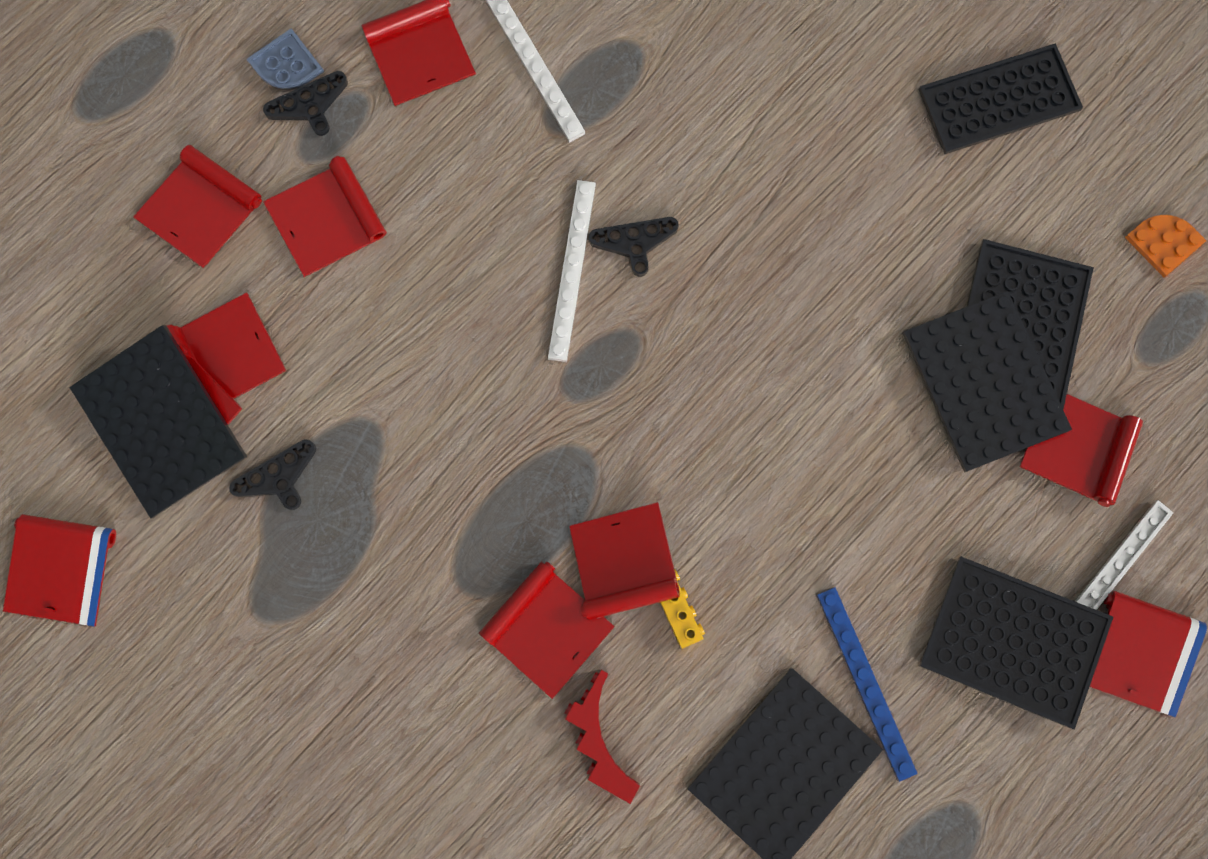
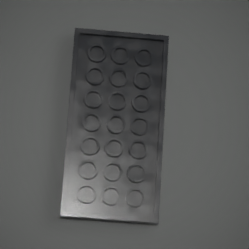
M1056 43L920 86L918 89L944 155L1070 115L1083 109Z

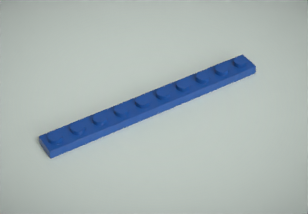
M836 587L816 595L897 780L900 782L918 774Z

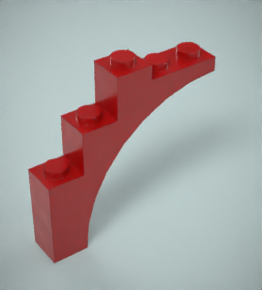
M601 669L600 673L595 672L590 681L593 683L591 690H585L581 698L584 701L583 704L577 701L574 704L569 703L564 712L567 715L565 720L586 731L585 734L580 733L575 743L578 745L576 750L597 761L596 764L591 763L587 774H589L588 780L631 804L640 784L629 777L615 763L601 735L599 701L602 687L608 676V673Z

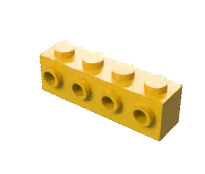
M674 569V570H675V574H676V578H677V582H678V581L680 580V577H679V575H678L676 569ZM679 586L680 597L662 601L660 604L680 648L683 649L703 640L702 635L705 632L700 623L697 624L694 619L697 615L693 606H689L686 601L688 595L685 588H680Z

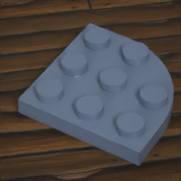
M292 28L247 58L249 64L263 81L281 89L301 87L324 72L323 68Z

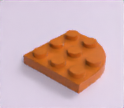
M1172 215L1150 217L1125 236L1132 246L1163 278L1169 275L1207 241L1191 224Z

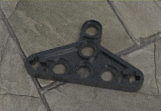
M342 71L330 73L267 102L263 107V111L270 120H309L312 129L317 135H326L329 132L330 126L324 113L347 87V77ZM340 78L342 82L338 83L336 79ZM329 81H331V83H332V85H333V87H334L333 89H331V86H330V84H329ZM321 84L327 85V89L324 92L318 91V87ZM309 92L311 95L308 99H302V93ZM292 99L294 104L291 107H286L284 105L286 100ZM278 104H280V105L282 106V108L284 109L283 112L281 111V109H280V107H279ZM311 107L318 108L316 114L310 115L308 113ZM274 108L275 113L272 114L270 109ZM323 122L325 123V128L317 130L316 125Z
M665 217L598 228L590 232L589 243L592 247L629 257L633 274L642 277L648 272L647 254L677 233L679 223L673 217ZM668 223L675 225L673 230H669V227H666ZM659 224H662V227H664L663 230H662L663 233H660V225H659ZM654 225L657 231L651 234L647 231V227ZM631 228H636L639 234L632 237L628 231ZM611 232H619L620 238L617 240L610 237ZM604 233H607V239L609 242H605ZM595 235L600 237L599 242H596L594 239ZM636 245L640 246L642 248V252L640 254H634L631 250L632 247ZM642 263L645 265V270L638 272L635 270V265Z
M305 439L232 481L229 486L230 493L236 497L277 494L285 508L289 510L299 508L301 498L294 484L316 452L315 444ZM305 444L308 445V446H311V447L309 448V451H310V452H309V453H306L305 451L301 452L300 455H301L303 458L299 459V455L295 452V450L297 449V451H299V452L302 451V450H304V445H305ZM294 454V462L287 464L285 462L286 455ZM276 463L278 466L277 472L270 474L268 471L269 465ZM255 473L261 475V480L257 484L251 481V477ZM245 479L247 480V483L252 486V488L249 489V486L245 485ZM282 479L286 480L287 487L284 490H279L277 487L278 482ZM237 484H239V485H241V486L245 485L244 487L241 488V490H242L241 493L238 492V491H235V490L237 489V486H236ZM289 496L296 497L297 502L294 506L287 505Z

